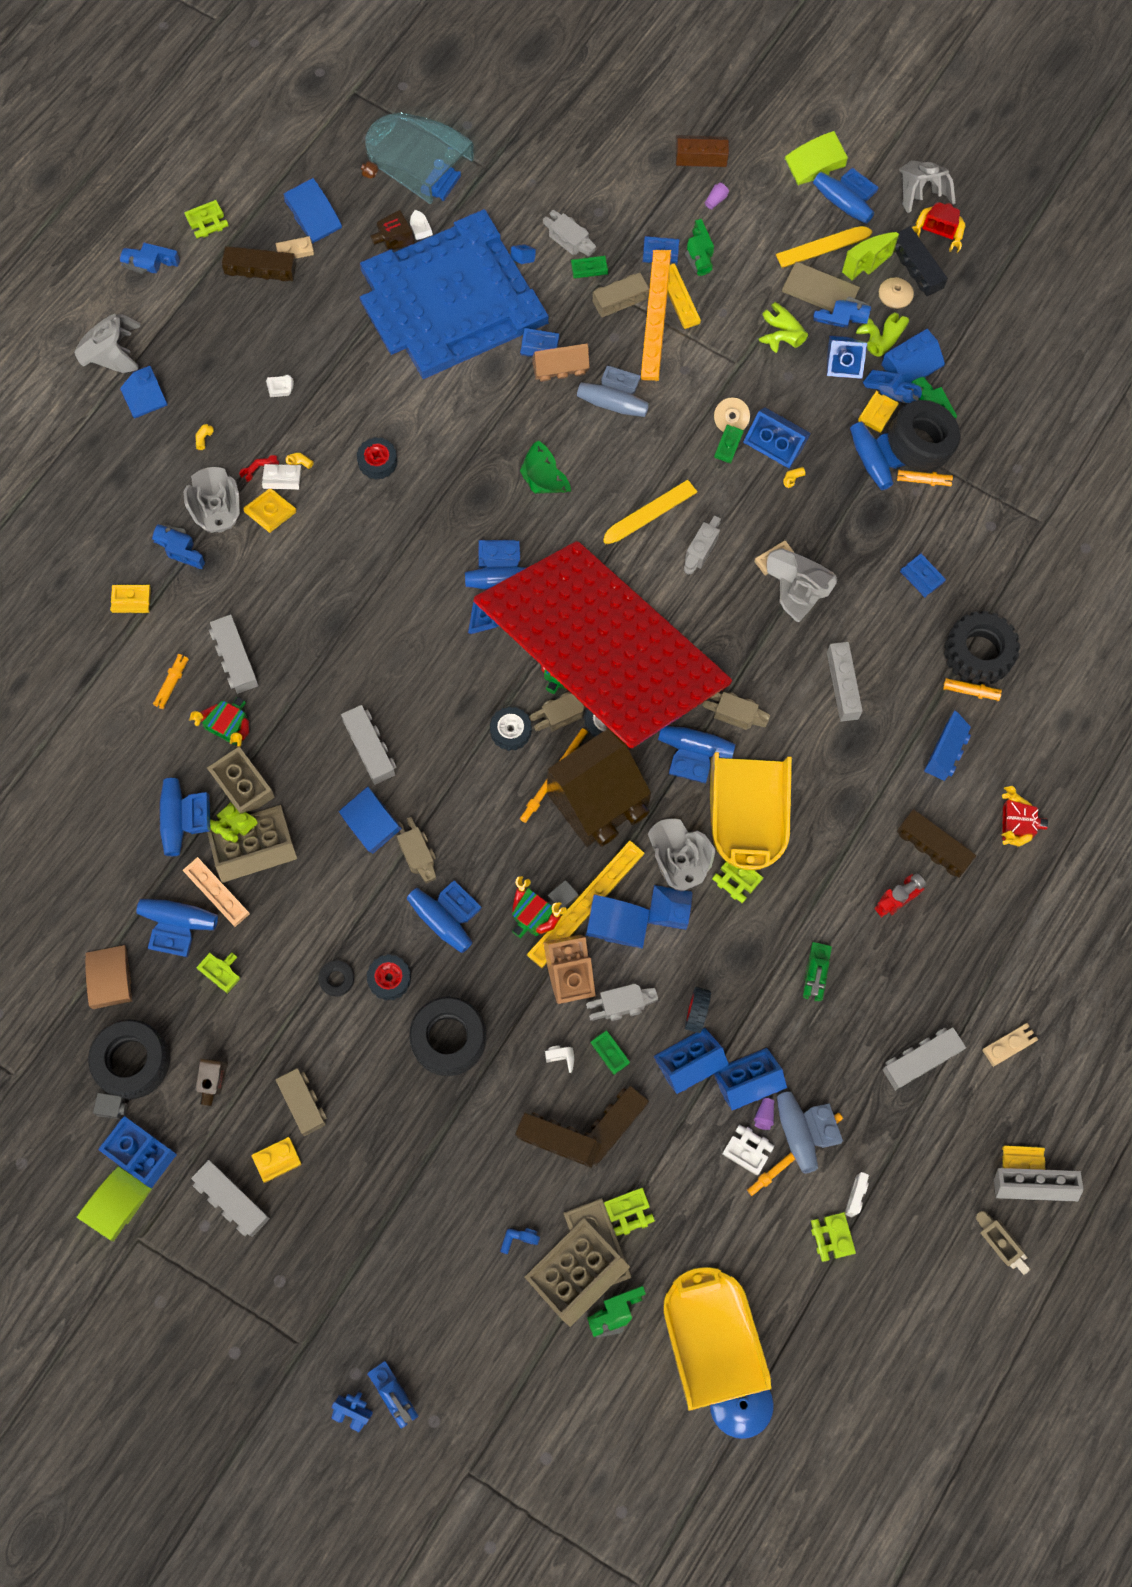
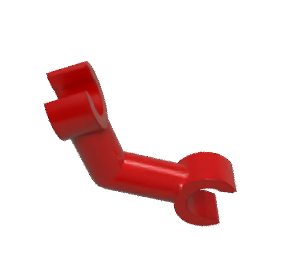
M271 455L268 458L256 459L248 468H243L239 472L240 477L242 478L248 474L245 478L249 482L253 478V472L259 466H265V464L279 465L277 456Z

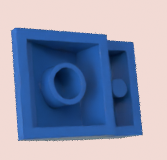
M314 178L284 193L285 203L293 212L295 220L305 234L310 236L312 243L342 228L336 213Z
M369 787L365 788L339 811L354 834L372 854L402 829Z
M594 895L586 936L643 949L650 910L616 899Z
M125 1116L98 1149L150 1188L154 1186L177 1155Z

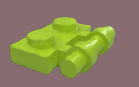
M217 200L184 212L191 229L193 230L198 227L200 229L194 232L196 239L202 236L205 238L208 234L215 231L220 232L223 228L229 226L227 220L219 221L224 215ZM211 222L214 223L213 225H210V226H208V227H205V226H204V225H206V224H208V223H211Z
M230 802L217 815L219 821L210 820V828L214 833L221 834L223 839L235 843L238 840L237 834L240 833L245 836L258 822L246 812L239 813Z
M725 862L720 869L725 873L724 877L722 878L716 873L712 878L718 883L717 886L719 888H724L731 894L730 897L734 900L737 899L741 903L747 899L742 894V891L745 889L751 894L763 880V877L755 870L739 869L728 862ZM733 879L739 886L735 888L728 881Z
M643 1188L604 1202L611 1223L617 1220L620 1222L621 1226L613 1228L616 1236L630 1234V1231L639 1227L643 1229L648 1227L647 1224L655 1222L652 1214L647 1216L643 1214V1210L650 1208ZM636 1213L638 1219L627 1223L625 1217Z
M845 1213L824 1217L826 1226L823 1227L820 1226L819 1219L811 1221L813 1228L811 1232L815 1236L818 1246L816 1250L820 1254L822 1262L830 1260L828 1255L830 1251H833L835 1259L856 1254ZM823 1233H828L830 1245L825 1244Z

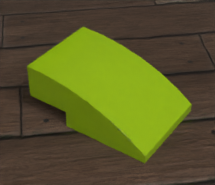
M835 131L819 136L785 156V160L797 185L814 181L820 172L829 175L830 171L845 167L848 159Z
M897 232L881 234L854 246L847 252L842 272L851 280L855 279L863 271L868 275L871 274L893 255L899 234Z
M118 1166L97 1189L76 1218L109 1240L115 1241L124 1226L131 1221L152 1188Z

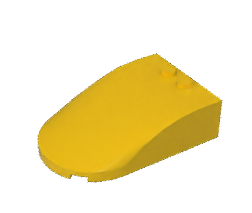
M714 753L711 757L710 814L712 839L720 856L732 866L743 870L763 869L777 861L787 848L790 837L792 757H787L783 762L719 758V753Z
M697 1268L679 1276L673 1282L668 1293H666L664 1316L688 1410L771 1389L769 1370L745 1292L739 1282L732 1276L730 1277L715 1268Z

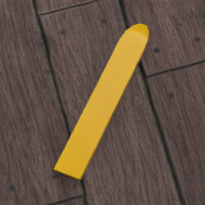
M863 226L854 227L776 254V257L783 268L795 264V262H801L865 240L872 235V230Z
M686 480L614 524L606 532L603 540L604 543L610 544L625 538L697 493L696 489L689 480Z

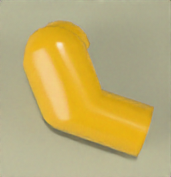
M204 424L195 435L196 449H205L206 435L210 436L213 434L214 429L212 426Z
M294 453L286 457L288 465L302 464L310 469L314 464V461L302 453Z
M800 467L787 471L783 480L784 486L787 488L793 487L796 478L805 476L804 468Z

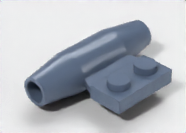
M607 366L601 380L602 385L581 382L577 391V397L595 406L625 415L645 417L649 407L648 402L632 395L636 392L641 376Z
M792 1092L781 1093L777 1096L780 1121L790 1150L803 1173L813 1172L818 1169L815 1146L824 1148L841 1144L843 1141L830 1104L812 1107L806 1113H803Z

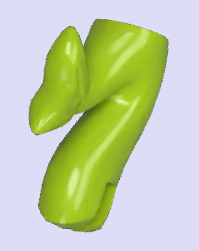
M774 302L771 306L778 316L775 318L768 310H765L762 313L763 318L770 325L785 331L767 334L758 340L762 343L770 344L771 349L776 353L778 352L780 341H785L794 348L799 347L807 339L808 333L789 311Z
M892 313L885 321L883 335L881 336L878 327L869 318L867 324L864 323L857 329L856 334L870 333L867 349L872 355L879 357L896 343L907 327L909 319L905 316L899 319L898 313Z

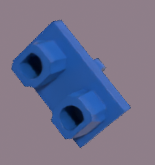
M358 1392L355 1397L350 1394L346 1398L339 1395L332 1405L334 1409L332 1419L342 1423L346 1415L353 1418L350 1427L357 1432H360L362 1427L368 1423L373 1412L365 1408L366 1402L360 1400L362 1397L361 1392Z

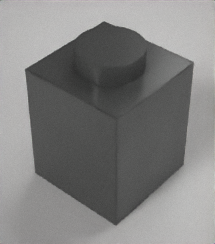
M565 880L548 894V903L552 906L554 903L561 902L559 910L562 907L567 909L577 900L578 893Z
M98 1093L93 1114L99 1117L121 1120L122 1115H125L127 1111L126 1100L122 1097Z

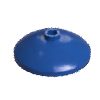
M765 1390L710 1405V1412L715 1424L725 1434L741 1439L750 1438L761 1433L769 1424L773 1414V1399L770 1390ZM741 1401L747 1403L745 1409L740 1408L739 1404Z

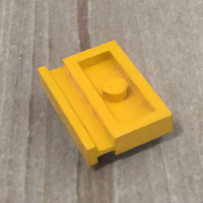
M876 391L858 421L864 422L866 426L881 433L899 403L885 395L878 394V391Z
M112 585L111 612L149 613L150 585Z
M289 1137L252 1155L264 1183L302 1165Z
M1002 1147L1003 1168L1045 1170V1148Z

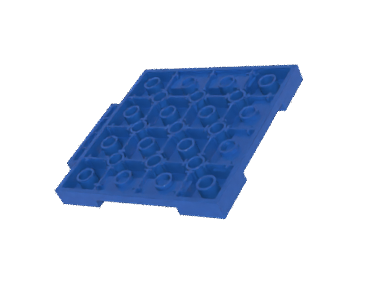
M485 209L454 222V227L394 253L392 249L360 263L361 271L372 289L371 292L360 296L364 309L390 355L406 349L422 379L520 337L524 334V328L535 330L548 324V314L533 289L530 290L500 240V234Z

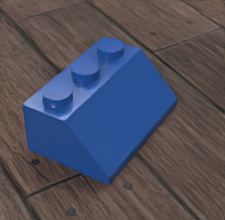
M926 329L887 352L881 365L886 372L901 374L904 382L911 383L917 378L926 377L945 365L937 339Z
M764 407L759 410L743 443L790 468L803 450L811 433Z
M954 711L946 723L924 772L943 781L948 776L952 777L956 766H954L955 760L959 761L964 750H961L962 745H967L971 734H968L971 728L970 725L958 712Z
M706 1028L702 1029L701 1033H695L654 1056L668 1084L676 1094L685 1091L692 1085L703 1081L705 1078L729 1065L722 1046Z
M767 1048L731 1062L721 1071L714 1073L722 1095L731 1110L741 1108L744 1105L787 1088L783 1070Z

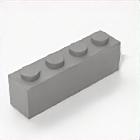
M228 615L211 621L212 629L209 632L212 640H217L218 645L215 648L218 656H223L224 658L221 664L224 672H229L230 674L227 680L231 689L235 688L237 694L258 687L232 616Z
M849 642L830 644L827 656L840 722L857 720L863 711Z
M360 705L341 714L344 725L374 785L395 776L394 769L396 765L392 758H388L386 754L388 749L384 741L380 742L378 738L380 733L376 725L372 726L370 722L372 717L368 709L364 710L363 706Z
M945 1027L935 1033L937 1037L930 1040L928 1037L919 1043L920 1047L914 1050L911 1047L902 1053L903 1057L897 1060L894 1057L886 1062L887 1066L883 1069V1072L895 1091L966 1049L954 1028L947 1030Z
M210 1160L191 1178L195 1182L193 1187L201 1194L205 1192L209 1196L207 1200L215 1208L219 1205L224 1210L222 1215L229 1222L234 1220L239 1225L236 1229L243 1236L248 1234L253 1237L270 1219Z
M998 1168L994 1178L996 1198L1079 1201L1083 1192L1081 1171Z

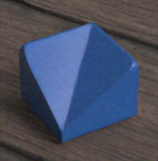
M525 244L512 246L511 258L520 264L532 263L535 261L536 249Z

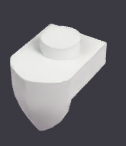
M414 210L410 218V226L416 240L433 235L425 215L420 211Z
M290 375L270 377L266 380L270 397L289 396L291 394L294 381Z
M553 1046L548 1048L549 1051H545L546 1063L566 1059L569 1073L572 1072L574 1066L572 1047L560 1048V1046Z

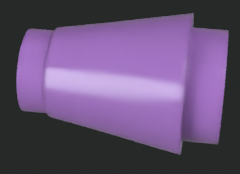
M722 183L714 185L705 201V205L709 209H713L728 197V188Z
M769 1098L762 1099L754 1118L757 1128L770 1130L771 1126L774 1125V1100Z

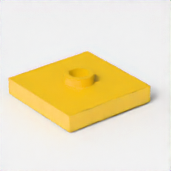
M268 489L244 507V512L271 533L294 515L296 508L274 490Z

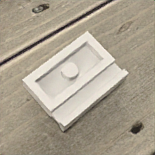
M265 464L262 487L265 489H299L301 465Z
M861 1172L856 1175L845 1215L854 1217L857 1213H860L863 1204L861 1200L869 1184L867 1182L868 1174Z

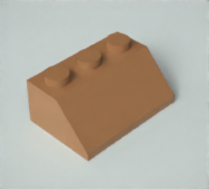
M588 343L535 351L532 357L535 379H540L543 382L551 380L550 377L557 376L558 379L567 378L569 374H575V376L585 375V372L589 370Z

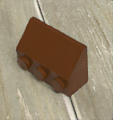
M676 135V166L727 167L729 155V140L727 137Z

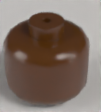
M367 161L366 164L363 163L361 170H363L362 176L370 179L374 178L379 170L378 165L372 161Z

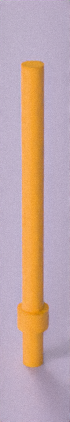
M584 728L580 730L560 760L578 748L587 735V730ZM547 779L535 797L530 799L526 805L527 808L520 817L522 822L526 823L532 813L536 812L539 808V803L547 793Z
M839 1113L834 1115L838 1124L843 1117ZM792 1152L767 1173L761 1174L758 1177V1181L749 1187L747 1192L753 1196L762 1187H767L776 1175L795 1160Z

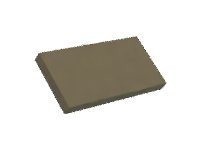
M795 262L782 292L833 312L836 301L846 300L848 297L855 299L860 287Z
M602 1198L563 1213L570 1231L585 1218L625 1261ZM627 1270L614 1284L630 1279L631 1275L629 1273V1270Z

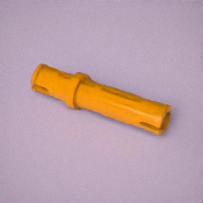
M900 469L897 472L898 475H905L897 476V481L931 484V486L943 485L951 487L952 482L945 480H953V475L937 474V472L925 473Z
M178 654L172 668L168 669L167 672L169 674L153 702V705L156 707L159 705L160 709L165 708L178 679H181L183 675L182 671L189 661L187 657L184 656L182 659V655Z
M945 678L943 690L978 696V699L988 698L997 701L1000 700V693L1002 692V689L985 687V684L976 685Z

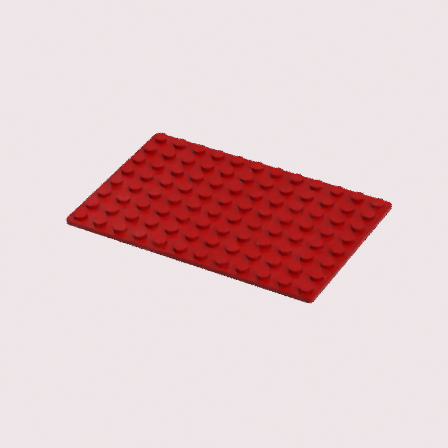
M578 541L476 595L473 600L475 604L630 748H634L729 686L732 682V679Z

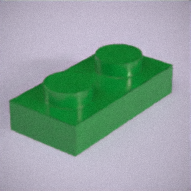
M605 256L571 260L573 279L608 274Z
M727 424L714 458L731 464L744 430Z
M607 1030L590 1042L613 1075L630 1064V1061Z

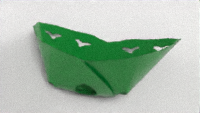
M535 442L529 449L520 468V472L531 491L535 494L571 492L568 479L564 473L556 468L555 459L549 449L542 442ZM538 446L543 452H538Z

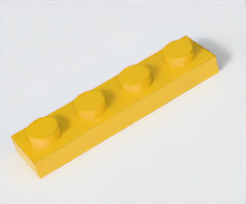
M675 263L671 264L668 295L684 329L699 325L701 322L700 317Z

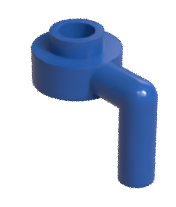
M528 1228L525 1229V1232L508 1229L500 1252L504 1254L509 1253L513 1238L538 1246L540 1237L537 1236V1231Z

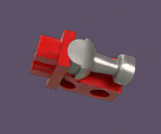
M918 873L908 876L903 882L904 886L897 885L892 891L889 889L884 893L880 902L874 908L881 918L888 913L891 916L894 915L901 907L923 892L926 883Z

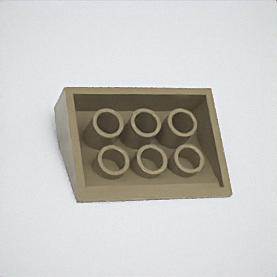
M281 805L250 814L258 823L245 836L240 833L237 834L238 840L235 843L223 839L221 834L214 833L210 828V832L207 833L215 866L222 883L297 859Z
M583 1218L525 1278L555 1313L571 1327L630 1266Z

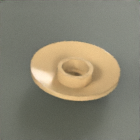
M889 278L879 288L880 300L890 308H904L913 299L912 286L901 278Z
M727 398L717 405L714 412V420L717 427L723 432L727 424L744 430L750 420V411L742 400ZM731 412L736 414L735 419L730 418L729 414Z

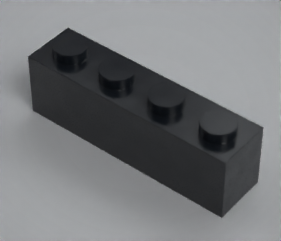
M909 226L897 232L899 236L894 252L898 255L901 264L905 265L909 271L911 278L915 279L919 289L924 292L926 297L944 289L948 279L912 227Z

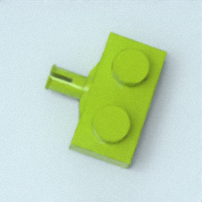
M232 952L224 961L217 959L209 953L197 966V969L227 994L240 980V977L230 968V965L237 958Z

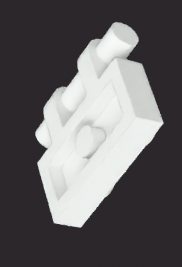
M739 1124L736 1132L742 1135L741 1139L739 1140L732 1136L723 1155L758 1176L768 1159L766 1155L762 1154L763 1149L771 1153L774 1145L769 1143L767 1138H761L754 1134L752 1129L745 1128ZM748 1139L758 1145L757 1148H752L746 1144V1141Z

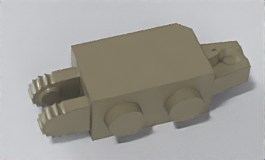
M567 692L555 701L549 700L545 702L542 709L531 714L529 719L535 721L544 717V721L534 726L535 730L540 731L549 727L551 732L581 719L584 709L587 707L572 693Z
M731 692L717 693L710 697L718 701L719 704L710 701L703 702L705 708L715 712V719L745 730L751 728V725L766 727L770 718L768 713L758 709L759 705L753 700L739 698Z
M409 817L407 822L412 830L405 832L402 823L397 822L402 828L399 831L400 835L397 836V841L411 872L419 873L424 882L429 883L436 879L433 868V860L436 857L432 848L428 849L425 844L428 840L424 831L420 833L412 817Z
M987 1211L978 1212L976 1214L977 1222L984 1229L981 1232L982 1236L1007 1266H1011L1012 1269L1017 1267L1023 1275L1027 1274L1031 1268L1024 1261L1028 1258L1025 1250L999 1219L995 1221L991 1215H988Z

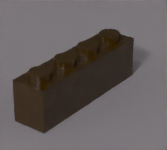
M225 246L222 267L224 274L229 276L293 281L296 259L294 253Z
M914 809L897 830V833H899L903 840L910 841L919 852L926 853L934 863L941 864L950 875L957 876L958 878L961 877L977 856Z
M631 1086L627 1090L623 1088L616 1096L619 1100L614 1105L610 1103L603 1112L606 1114L602 1120L597 1119L591 1126L593 1131L590 1134L597 1137L596 1141L601 1144L594 1162L595 1166L600 1163L649 1103L646 1098Z
M533 1112L532 1115L524 1113L515 1133L518 1139L592 1168L601 1148V1144L596 1141L597 1137L589 1133H585V1135L579 1134V1130L571 1126H567V1129L563 1128L561 1123L552 1119L549 1122L543 1120L544 1117Z

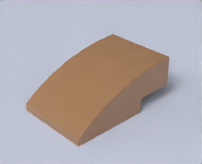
M575 935L543 942L549 976L557 1003L561 1004L596 996L591 958L588 957L586 937Z
M126 945L86 953V983L89 1007L97 1009L131 1002V978Z

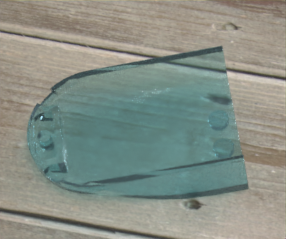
M393 113L383 116L371 125L366 135L365 143L369 159L377 164L379 169L430 204L433 202L432 186L462 155L471 162L474 160L473 141L445 124L412 114Z

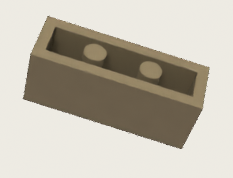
M641 273L632 274L623 280L614 281L608 286L597 288L593 291L592 302L602 318L649 298V287Z
M297 1068L276 1079L303 1136L326 1125L324 1120L327 1117L322 1107L318 1109L315 1104L318 1099L314 1091H309L306 1085L309 1083L305 1072L300 1073Z

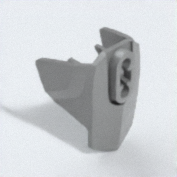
M910 161L899 169V172L903 173L902 204L907 213L911 212L914 199L923 200L922 189L927 181L932 183V193L938 194L939 197L943 194L951 204H955L953 179L949 175L947 168L933 162Z
M123 314L108 316L83 336L74 351L77 360L82 366L92 362L121 373L138 370V364L128 356L130 350L120 346L118 343L124 336L131 335L129 330L139 328L140 323Z
M208 467L197 471L191 476L192 486L187 485L183 491L187 510L195 523L207 532L220 533L226 529H231L236 524L240 514L239 493L236 481L231 476L227 477L224 468ZM218 520H220L223 524L218 526Z
M783 548L769 553L767 572L780 580V603L783 609L795 621L800 622L818 599L827 597L837 584V577L822 565Z
M665 819L657 822L650 829L648 836L654 849L659 869L668 885L675 890L685 891L703 883L707 872L712 867L715 855V848L706 835L699 831L688 832L679 819ZM686 876L691 878L692 882H686Z

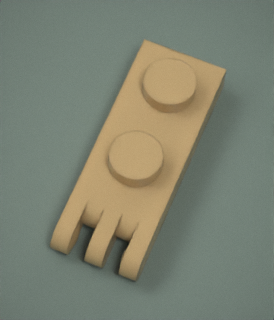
M1028 1023L983 1049L984 1054L993 1067L1038 1041L1037 1037L1029 1040L1028 1037L1034 1034L1032 1030L1027 1033L1023 1031L1029 1027Z

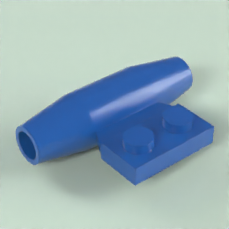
M851 168L845 173L841 181L823 172H820L815 177L813 184L829 201L846 214L865 224L872 219L875 212L867 205L865 200L867 201L877 192L878 187L855 169Z
M863 422L854 424L850 431L855 448L868 474L880 490L888 489L894 484L889 467L894 469L906 465L892 452L888 442V433L880 435L876 440Z
M519 541L482 542L483 562L487 568L465 572V585L470 588L487 590L526 569L525 567H517L520 561Z
M666 726L661 729L658 738L659 741L679 749L673 756L669 775L706 784L711 765L709 757H712L714 753H719V758L732 759L736 745L713 734L675 726Z
M166 778L163 780L160 797V835L164 855L178 856L181 852L184 831L191 834L210 832V799L207 792L191 794L183 799L179 779Z
M455 881L440 893L437 901L419 888H415L407 896L408 902L418 916L443 941L461 953L465 952L472 945V940L460 924L468 922L481 910V906Z
M140 899L137 905L138 915L158 922L152 930L148 949L188 957L192 942L190 929L215 930L218 922L217 914L183 903L158 899Z

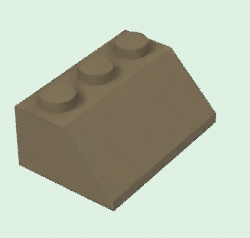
M237 747L207 767L239 813L259 809L275 798L270 787L240 747Z

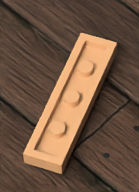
M198 857L183 869L184 873L234 927L249 915V912Z

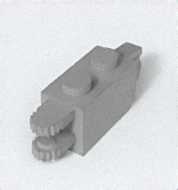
M555 210L550 212V216L555 221L548 217L543 218V223L549 228V237L572 255L582 252L587 256H591L596 251V246L589 239L588 231L575 223L573 218L568 217L564 213L561 215Z
M714 516L709 524L703 522L686 552L684 566L686 574L691 575L697 567L701 569L718 540L720 518Z
M632 984L601 992L599 1000L588 1002L586 1006L590 1009L598 1006L603 1008L602 1012L591 1014L589 1016L590 1020L611 1018V1021L623 1018L622 1015L630 1013V1016L642 1013L641 1010H644L645 1006L658 1001V996L655 988L640 989V986Z

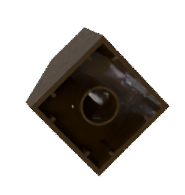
M609 728L547 770V795L586 847H589L596 841L600 847L607 845L618 836L619 832L616 827L626 820L631 825H635L650 813L647 806L650 802L651 792L626 744Z

